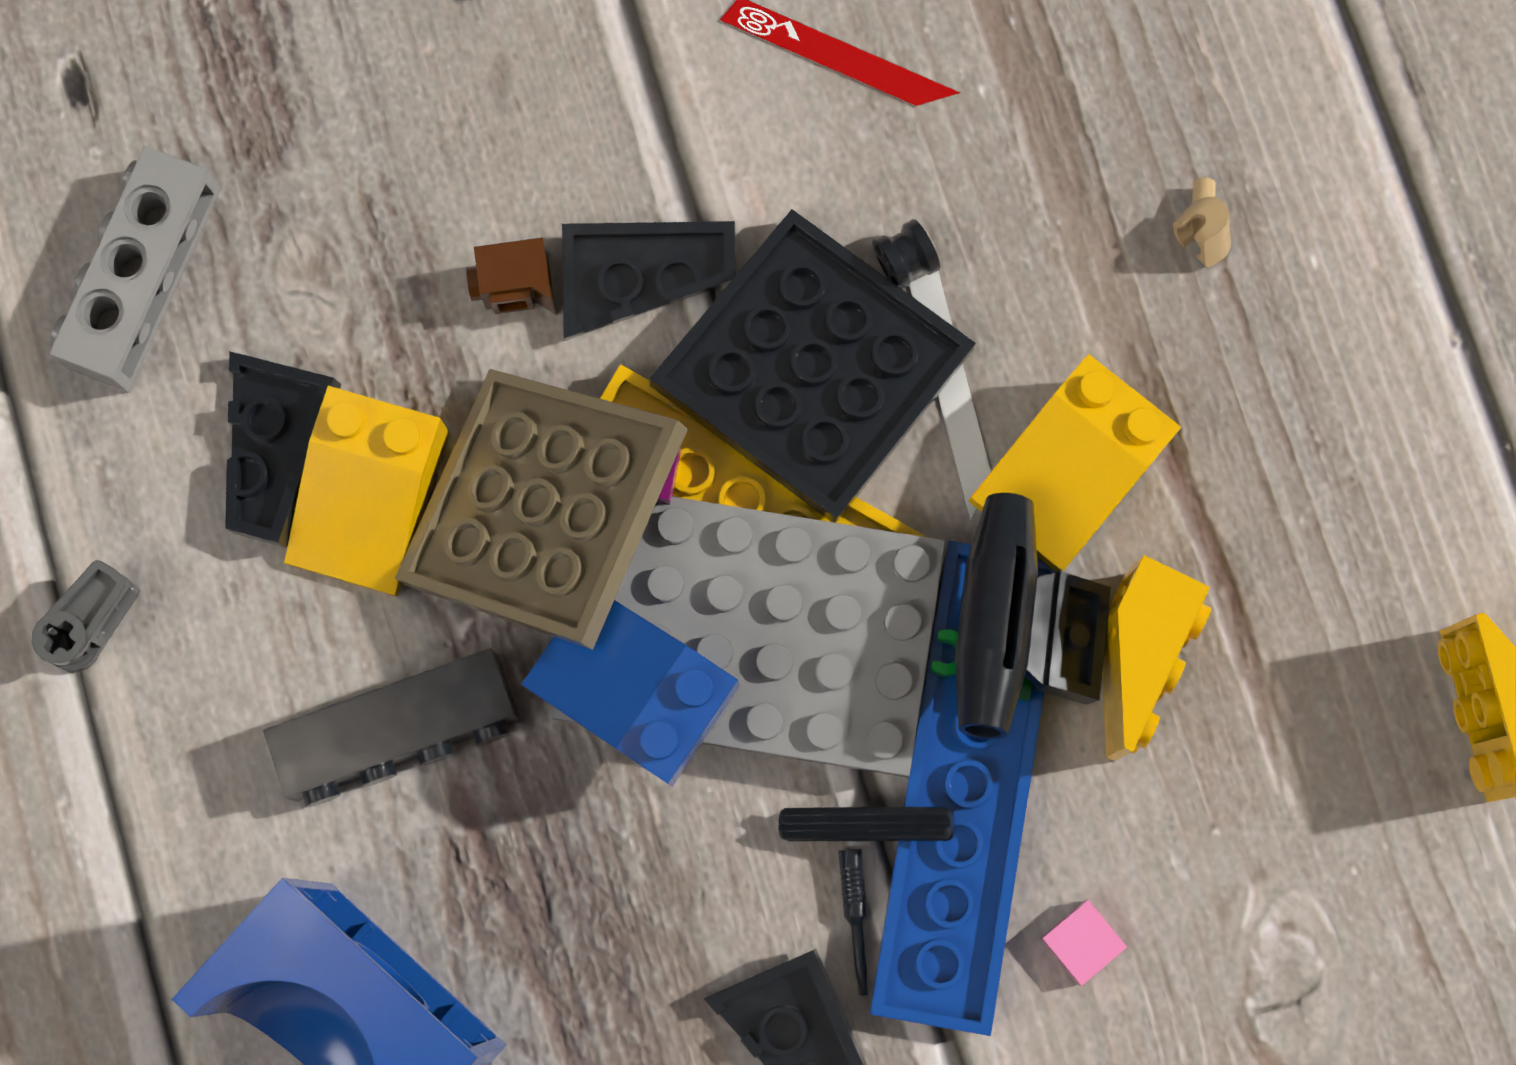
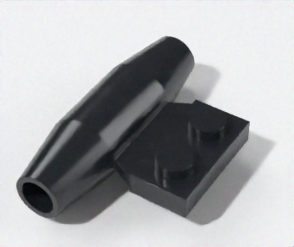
M995 493L986 497L965 566L955 648L958 729L966 735L978 738L998 739L1008 735L1025 677L1036 686L1035 690L1085 705L1100 700L1111 587L1062 571L1038 577L1034 503L1031 499L1019 494Z

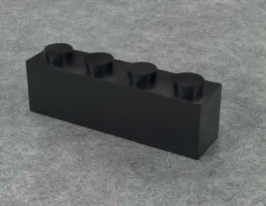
M492 648L269 727L264 729L263 733L285 799L296 802L304 800L306 807H313L340 797L341 794L338 787L361 779L363 787L389 780L398 775L395 766L411 760L418 759L420 766H426L447 759L454 755L452 746L474 738L476 745L480 746L502 739L511 734L508 725L519 722L521 719L499 656Z

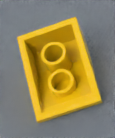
M1088 354L1049 399L973 493L968 502L982 512L986 497L991 494L1014 493L1031 499L1034 503L1037 557L1056 573L1059 571L1063 572L1180 430L1181 426Z
M328 386L309 440L284 563L292 567L397 597L401 582L396 580L395 577L424 515L450 435L441 418Z

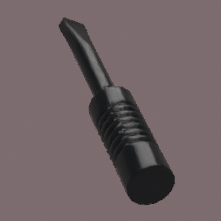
M862 849L839 850L844 917L851 925L858 993L863 996L868 995L863 923L868 913L865 881L863 880Z

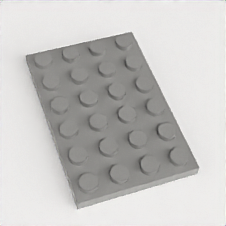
M672 497L670 505L656 502L614 600L689 646L738 679L740 687L701 744L906 778L910 776L945 540ZM553 707V720L578 724Z

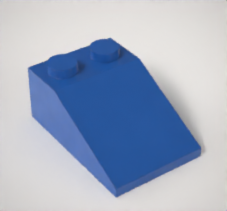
M614 600L593 650L553 637L521 684L672 787L740 687L738 679L616 600Z

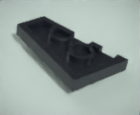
M735 221L562 224L564 340L567 341L729 284L736 276Z
M229 351V371L233 374V401H228V423L232 425L231 457L227 460L225 529L237 535L287 548L309 440L328 386L340 389L342 384L333 377Z
M813 949L704 998L717 1015L720 1014L741 1038L740 1042L753 1057H758L764 1065H867L817 949Z

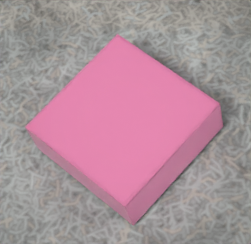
M1089 900L1082 902L1040 938L1079 986L1084 985L1127 948L1125 943Z

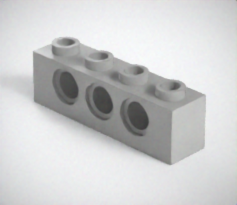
M145 145L138 160L132 161L124 172L121 185L123 193L114 212L107 213L102 220L98 232L99 245L91 263L84 264L80 269L74 285L75 298L67 315H62L56 321L50 337L52 348L49 355L65 368L126 392L131 390L221 190V187L208 169ZM156 207H166L165 215L158 223L144 225V219L149 211ZM133 258H142L141 268L136 274L130 277H121L122 267L127 261ZM110 309H118L119 315L116 322L107 329L98 330L97 323L100 316Z

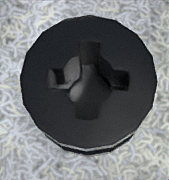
M916 219L904 223L900 233L892 237L882 235L872 242L875 255L886 277L901 289L910 286L912 278L921 273L931 275L940 270L941 266L937 252L926 231Z

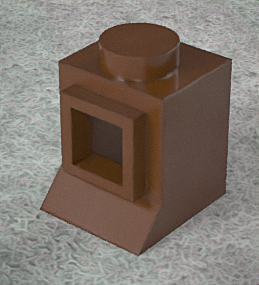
M543 237L474 247L476 266L466 267L471 301L482 300L486 310L493 309L495 314L535 309L534 303H538L556 315L548 252L545 251Z

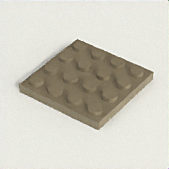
M489 369L395 579L413 589L593 650L688 429L681 422L673 418Z

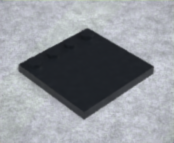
M791 209L650 377V387L829 521L837 523L973 352L976 343Z

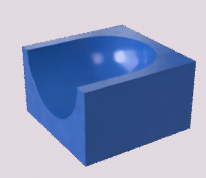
M281 878L171 999L189 1017L218 1013L234 1015L269 1036L303 1065H490L507 1046L502 1039L332 883Z

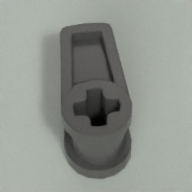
M95 560L36 623L32 631L31 641L34 651L42 660L67 672H80L88 669L96 662L99 654L139 596V588L113 567L100 560ZM65 633L69 634L70 638L75 641L73 648L69 651L65 650L64 646L59 642L61 636Z

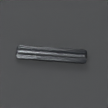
M945 806L784 808L780 811L778 819L779 836L787 841H949L953 839L955 830L953 810Z

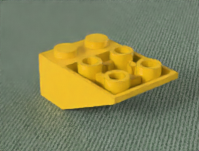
M1145 555L1124 574L1108 610L1102 683L1106 758L1112 761H1116L1130 753L1135 754L1139 747L1145 749L1149 744L1160 721V716L1152 712L1157 700H1161L1165 692L1168 694L1173 692L1186 665V661L1179 659L1178 655L1182 647L1185 648L1191 638L1194 640L1198 638L1211 612V607L1203 604L1209 592V586Z
M1484 612L1475 614L1440 630L1442 640L1438 642L1437 650L1441 667L1445 674L1452 675L1458 698H1455L1453 702L1455 720L1459 729L1463 733L1468 734L1474 755L1469 759L1471 778L1476 789L1479 792H1484L1486 803L1516 798V647Z

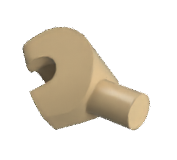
M1203 177L1194 180L1192 204L1173 223V229L1178 242L1183 248L1195 240L1201 250L1197 254V259L1206 267H1211L1223 260L1231 248L1230 218L1226 204L1215 197L1216 182L1211 178Z

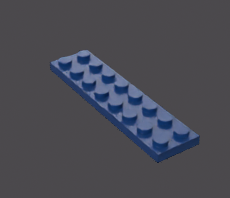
M948 540L922 690L910 776L907 781L903 807L945 806L950 808L954 813L955 830L953 839L949 841H897L869 1014L991 1036L1044 692L1035 690L1036 686L1033 684L1030 700L1027 703L1017 702L1008 735L1004 738H978L959 731L956 676L944 678L930 671L932 661H939L945 664L955 661V648L950 644L936 641L940 630L949 629L958 632L965 566L972 544ZM1037 557L1038 577L1056 573Z

